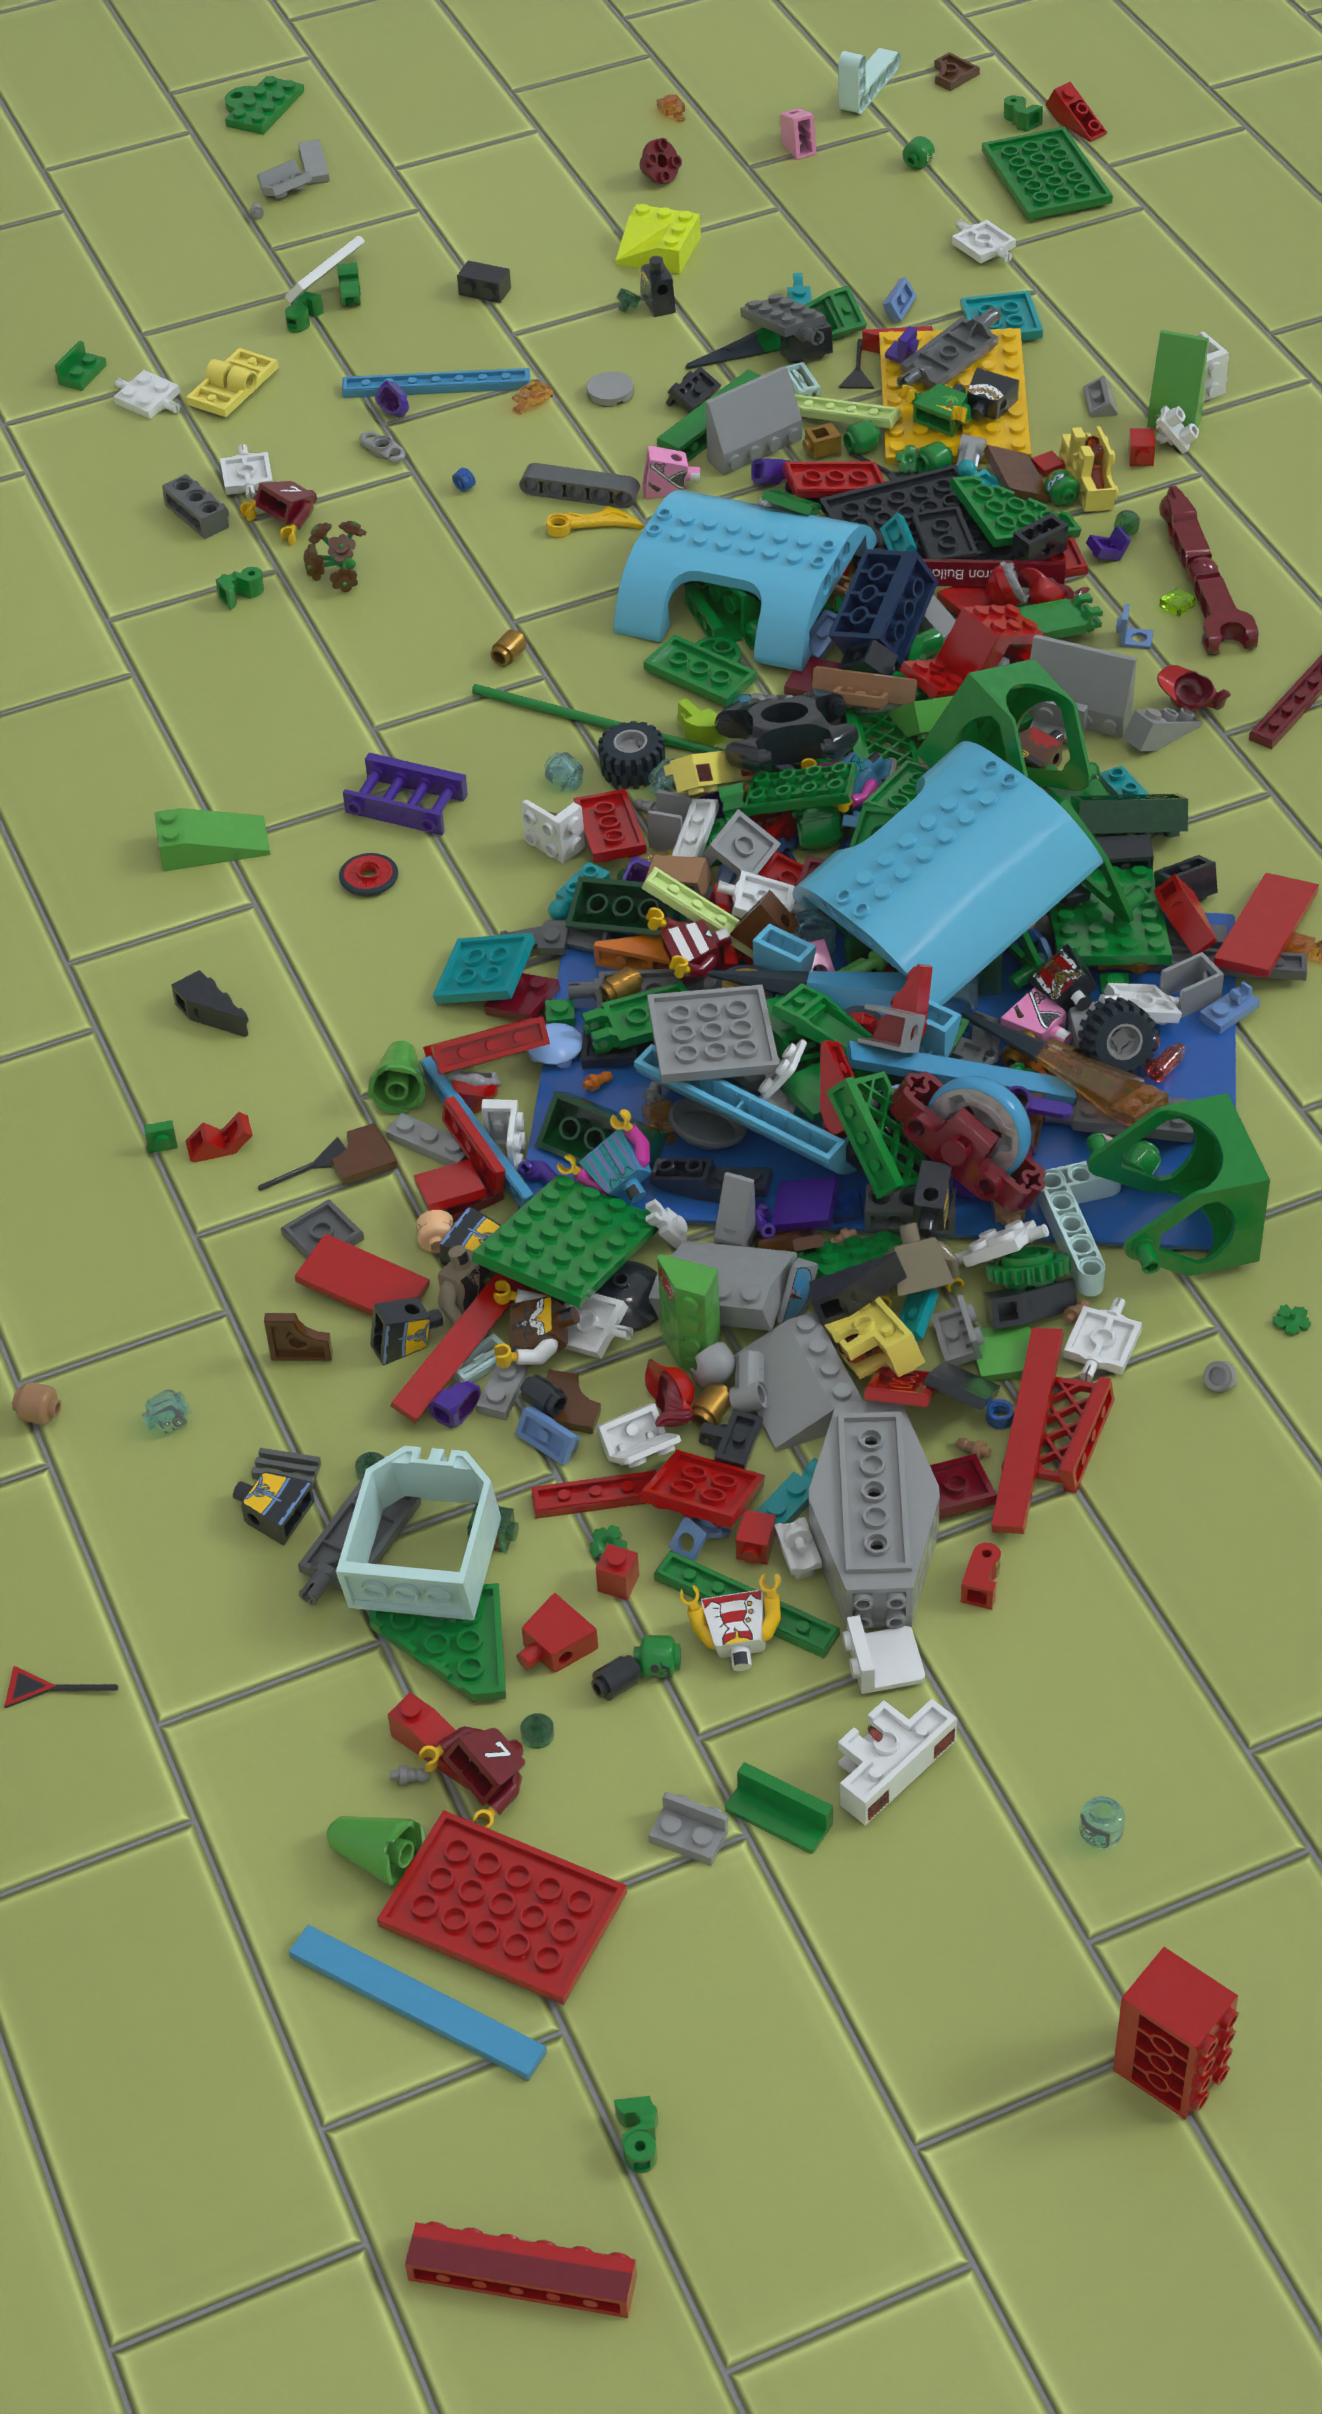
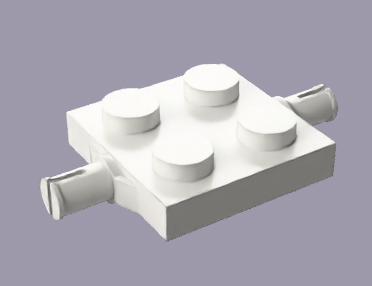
M962 219L957 221L956 228L961 230V232L952 236V244L981 264L996 256L1002 258L1005 262L1012 259V253L1008 251L1016 247L1015 238L988 220L974 225H969Z
M143 370L129 382L121 378H117L114 382V386L121 389L113 396L115 404L143 417L151 419L158 412L165 409L173 413H177L180 410V404L172 401L180 393L179 385Z
M240 444L237 448L238 455L220 458L226 495L245 492L246 499L251 501L250 495L252 497L255 495V491H258L259 483L273 482L268 452L248 453L247 445L243 444L244 450H242Z
M742 870L736 885L721 880L718 883L716 892L732 896L734 904L731 915L742 918L769 890L776 895L791 914L806 918L809 915L808 911L795 903L792 894L794 885Z
M1107 983L1104 991L1106 995L1101 994L1099 997V1001L1105 1004V998L1110 997L1115 1001L1117 997L1124 998L1127 1001L1130 1000L1146 1011L1149 1017L1156 1024L1160 1025L1179 1023L1182 1012L1178 1009L1179 997L1167 995L1153 984Z
M1016 1220L1006 1225L1004 1230L997 1232L995 1228L989 1229L979 1235L980 1239L971 1243L968 1250L955 1253L958 1266L965 1264L967 1268L1019 1251L1027 1243H1032L1034 1240L1049 1236L1048 1227L1045 1224L1037 1227L1034 1220L1025 1223L1022 1220Z
M594 1293L580 1308L575 1307L579 1312L580 1322L568 1327V1344L564 1349L602 1359L614 1337L630 1340L634 1333L633 1328L620 1325L628 1309L626 1303L622 1300ZM565 1303L563 1305L564 1308H569L573 1306L568 1303Z
M1115 1297L1109 1310H1097L1083 1306L1064 1348L1063 1358L1084 1364V1368L1080 1373V1378L1083 1381L1087 1377V1382H1091L1097 1368L1123 1375L1142 1331V1322L1128 1319L1121 1314L1126 1304L1122 1298L1119 1301V1297Z

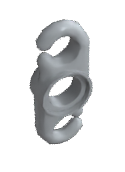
M366 431L359 437L361 445L371 451L375 457L389 459L390 462L396 463L402 461L406 456L404 449L392 441V438L389 436L376 435L375 431Z

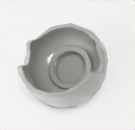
M717 1342L697 1354L695 1357L697 1370L690 1369L692 1378L699 1387L706 1388L708 1384L723 1385L733 1375L736 1360L725 1342Z

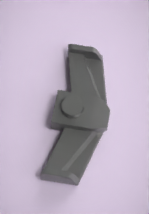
M547 920L539 927L512 932L506 930L500 932V935L532 933L535 939L533 948L537 947L539 955H566L568 947L594 953L593 945L596 941L610 940L611 938L609 932L566 928V920Z
M974 1010L973 1015L1001 1025V1019ZM972 1025L971 1040L961 1037L952 1058L996 1066L1000 1057V1039Z

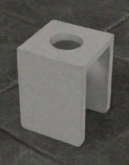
M657 790V811L649 810L647 813L649 848L673 852L691 804V797L689 795Z
M1201 952L1161 971L1159 989L1167 995L1180 991L1178 1009L1182 1012L1181 1018H1184L1221 998L1224 974ZM1206 971L1211 974L1210 977H1207Z
M864 1005V1009L906 1019L901 1044L875 1038H858L857 1042L902 1053L919 1052L926 1015L882 1005ZM914 1027V1035L911 1039V1031Z

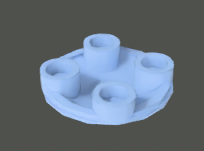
M546 1024L550 1044L528 1050L529 1059L533 1062L556 1065L559 1068L569 1067L572 1064V1059L582 1050L583 1039L581 1033L567 1024Z

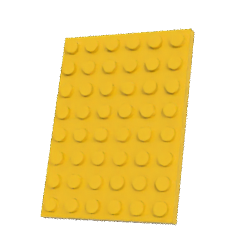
M1020 328L989 329L992 334L998 336V345L945 384V386L953 388L956 384H961L966 389L967 395V390L975 370L980 368L1019 380L1018 400L999 419L994 420L983 417L982 420L975 421L971 418L970 424H961L953 437L913 422V404L908 403L906 399L898 397L901 388L897 384V378L904 374L900 371V363L885 358L887 349L894 341H898L903 332H879L882 406L900 408L901 416L891 429L884 428L885 465H898L900 462L895 461V455L901 450L905 451L906 446L912 445L917 448L918 452L921 447L937 441L944 443L951 449L953 454L952 463H957L962 434L986 439L985 447L986 445L1018 451L1028 454L1031 458ZM917 331V339L919 340L917 350L943 331ZM916 382L911 386L916 389L918 394L931 389L920 382ZM984 452L979 463L988 462Z

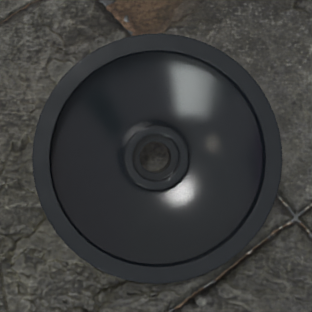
M627 1261L595 1292V1294L622 1300L626 1303L628 1309L620 1325L633 1328V1332L645 1329L659 1319L649 1300V1295L658 1272L645 1264Z

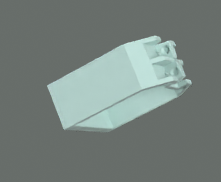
M403 1446L366 1469L336 1569L348 1608L466 1620L475 1619L501 1515L491 1480L467 1451L451 1450L447 1462L444 1449L432 1448L428 1460L419 1459L421 1454L420 1447ZM404 1496L420 1497L423 1500L478 1503L460 1572L368 1563L383 1509Z

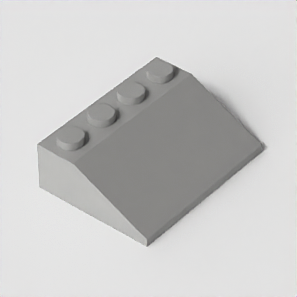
M782 366L706 401L707 460L723 475L746 466L755 459H761L802 440V418L786 366Z
M1035 634L1030 659H1035L1074 702L1088 705L1086 730L1122 738L1132 718L1137 658ZM1034 707L1028 711L1032 717L1034 716Z
M683 1241L672 1257L718 1269L720 1325L772 1331L783 1299L790 1269L797 1258V1253ZM657 1273L649 1300L658 1318L661 1319Z
M815 1311L784 1321L772 1329V1331H769L741 1350L759 1351L764 1355V1383L769 1391L770 1404L767 1408L755 1410V1413L763 1418L762 1427L775 1452L826 1436L837 1402L863 1401Z

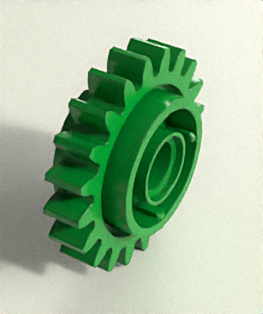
M1046 1246L1023 1247L1019 1251L1001 1256V1259H993V1262H988V1265H985L989 1283H1003L1009 1289L1045 1286L1055 1282L1056 1277L1070 1273L1071 1270L1070 1255L1068 1253H1062V1251L1053 1252L1052 1248Z

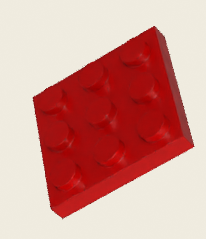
M676 1449L643 1488L641 1502L651 1504L657 1509L679 1512L688 1518L706 1520L718 1527L731 1528L763 1487L765 1475Z

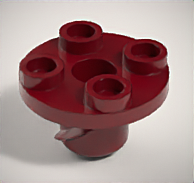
M666 138L649 141L643 149L639 162L642 173L657 184H667L673 181L682 165L681 157L677 155L675 148Z

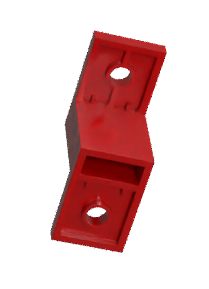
M1011 604L963 607L937 658L932 660L903 661L899 671L909 679H916L917 686L932 699L954 696L968 673L998 667L1009 644L1033 643L1035 634L1041 636L1045 634L1037 628L1038 625L1034 621L1026 619L1020 614V610Z

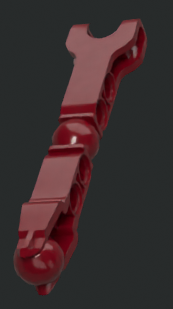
M1170 486L1167 495L1160 502V516L1167 524L1169 542L1173 544L1180 562L1186 570L1187 578L1194 586L1193 590L1204 615L1202 644L1207 654L1220 653L1219 645L1225 640H1236L1245 649L1257 647L1259 631L1255 619L1251 614L1236 608L1225 581L1220 575L1218 565L1212 560L1209 545L1197 519L1196 509L1177 486Z

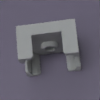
M738 809L700 857L706 858L709 867L716 859L722 862L738 875L732 883L736 885L741 870L757 875L781 843Z

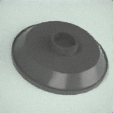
M688 1098L676 1101L671 1106L668 1115L671 1127L685 1142L705 1150H722L736 1145L745 1138L748 1129Z

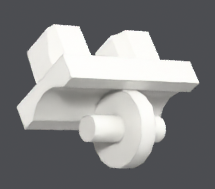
M1166 405L1160 409L1161 415L1156 421V429L1159 432L1156 440L1159 444L1168 442L1170 446L1175 445L1183 454L1188 451L1190 444L1197 439L1199 429L1192 423L1186 427L1183 426L1182 422L1186 416L1180 406L1169 409Z
M805 1517L788 1524H774V1531L790 1574L795 1576V1579L810 1577L814 1574L815 1569L822 1568V1560Z

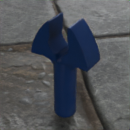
M792 835L787 842L784 837L777 839L781 844L776 851L796 861L792 852L799 845V835Z

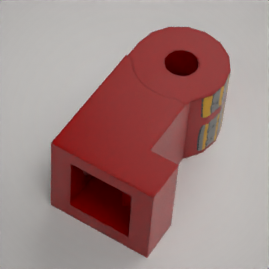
M984 1542L975 1546L961 1584V1603L990 1610L993 1609L996 1599L997 1582L992 1580L997 1578L1000 1573L1001 1551L995 1544Z

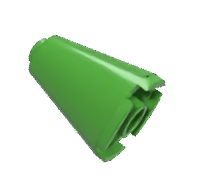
M396 1041L388 1047L370 1077L368 1084V1095L370 1099L372 1098L377 1103V1107L381 1111L400 1115L401 1113H409V1110L416 1106L418 1108L426 1094V1084L416 1050L412 1044L406 1041Z
M340 1816L329 1825L327 1839L331 1849L386 1885L397 1887L425 1841V1832L423 1826L412 1819Z

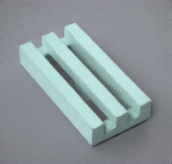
M804 362L786 366L795 394L812 396V393H815L816 396L821 395V387ZM804 378L806 379L810 387L806 385V383L804 382Z
M495 1334L484 1339L463 1366L473 1359L474 1361L459 1369L453 1378L457 1382L460 1381V1383L464 1381L475 1383L492 1372L496 1366L494 1349L486 1354L484 1352L504 1342Z

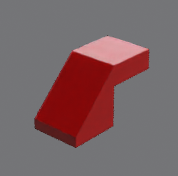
M238 1112L222 1129L202 1122L185 1140L190 1161L200 1162L236 1154L253 1134L248 1115Z

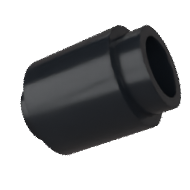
M540 1374L527 1377L521 1385V1399L547 1416H558L567 1404V1396L564 1395V1391Z
M631 1655L619 1656L593 1672L591 1685L597 1696L612 1700L637 1685L638 1680L642 1678V1671L637 1661Z

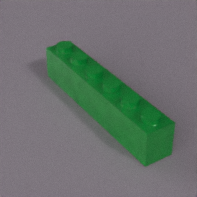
M746 370L711 398L756 379L761 375ZM706 401L657 437V447L682 451L686 453L687 462L707 448Z

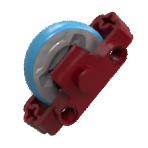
M923 1071L920 1074L909 1073L892 1094L893 1104L890 1107V1111L903 1123L905 1136L935 1162L951 1165L952 1176L983 1201L995 1200L1007 1211L1014 1212L1017 1208L1021 1210L1029 1208L1045 1188L1043 1180L1046 1175L1045 1170L1032 1159L1030 1147L1031 1125L1028 1115L1018 1098L1002 1084L980 1076L959 1077L943 1084L931 1073Z

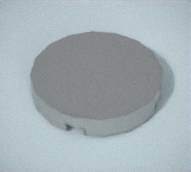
M620 372L600 373L593 376L587 383V395L591 397L592 402L601 406L612 407L621 401L625 403L634 393L632 379Z

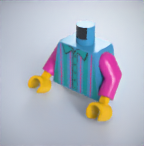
M876 751L865 761L853 752L836 762L820 763V767L834 765L838 762L856 763L858 773L851 803L833 805V807H838V810L843 813L848 810L852 814L853 811L861 812L863 802L883 783L875 773L886 761ZM811 758L804 759L801 762V769L817 765V762Z
M622 1109L619 1114L624 1119V1122L619 1121L615 1115H612L610 1124L617 1130L579 1161L581 1167L576 1166L574 1156L567 1154L564 1158L571 1163V1168H565L562 1164L558 1163L557 1169L565 1175L574 1174L573 1178L580 1184L596 1188L600 1193L618 1198L627 1195L631 1203H637L646 1196V1192L640 1183L651 1174L649 1166L650 1143L635 1124L630 1123V1112Z

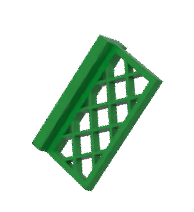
M855 707L847 708L844 714V724H853L859 733L857 744L850 750V753L855 752L865 761L871 753L876 751L881 753L880 756L884 760L889 757L896 759V767L898 768L906 760L920 764L916 754L914 738H907L896 724L890 722L893 720L889 716V712L856 714ZM862 723H874V725L869 727ZM883 727L889 731L884 733L879 730ZM900 734L904 737L900 740L894 736ZM870 736H873L877 738V740L873 742L871 740H868V738ZM887 742L889 744H892L893 746L887 748L882 745ZM903 749L908 752L906 754H901L897 751Z
M885 1071L856 1079L853 1076L845 1078L826 1091L877 1199L886 1197L892 1192L916 1186L919 1173L912 1169L913 1163L917 1164L920 1168L922 1160L928 1161L925 1153L905 1136L903 1123L897 1118L894 1121L886 1116L887 1110H890L893 1104L891 1096L895 1091ZM876 1081H878L883 1095L874 1090ZM871 1099L881 1104L880 1111L870 1105ZM884 1125L894 1131L893 1137L883 1132ZM900 1136L906 1139L909 1148L899 1143ZM897 1152L906 1157V1164L896 1159Z

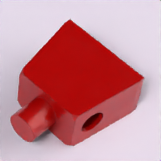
M554 1593L523 1625L521 1630L525 1648L516 1657L520 1665L526 1670H530L537 1663L541 1662L550 1671L558 1672L599 1648L597 1629L559 1595Z

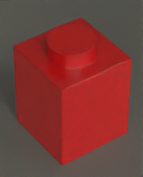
M1130 428L1128 445L1129 466H1154V428Z
M744 1510L735 1540L737 1560H743L750 1564L768 1565L776 1537L774 1531L776 1515Z
M607 1544L595 1568L597 1591L628 1600L640 1576L638 1553Z

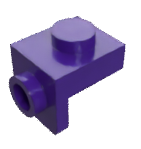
M908 326L898 338V341H894L887 349L885 358L902 363L914 354L919 345L917 328Z
M1115 526L1109 538L1089 535L1086 544L1091 549L1094 557L1100 560L1112 559L1120 561L1131 539L1121 527Z

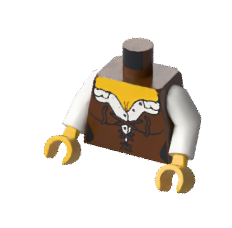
M503 1280L495 1283L497 1291L505 1292L503 1294L494 1293V1299L498 1304L503 1305L507 1304L510 1300H514V1303L509 1305L510 1346L500 1343L494 1347L496 1364L500 1368L509 1367L512 1361H515L517 1365L527 1367L542 1365L554 1353L567 1346L568 1327L580 1322L579 1312L574 1306L564 1308L552 1296L521 1289H517V1292L511 1291L509 1283Z

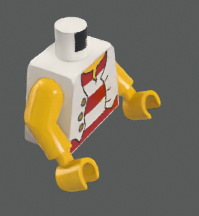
M764 1573L759 1579L761 1590L701 1599L702 1605L697 1602L699 1599V1589L697 1586L693 1585L696 1596L690 1600L684 1597L682 1588L680 1590L681 1601L689 1606L687 1614L693 1632L708 1649L716 1650L720 1658L731 1657L732 1669L734 1671H746L752 1668L751 1654L765 1650L766 1641L772 1639L781 1621L780 1596L776 1593V1589L781 1584V1577L777 1573L774 1575L775 1586L771 1587L766 1584Z

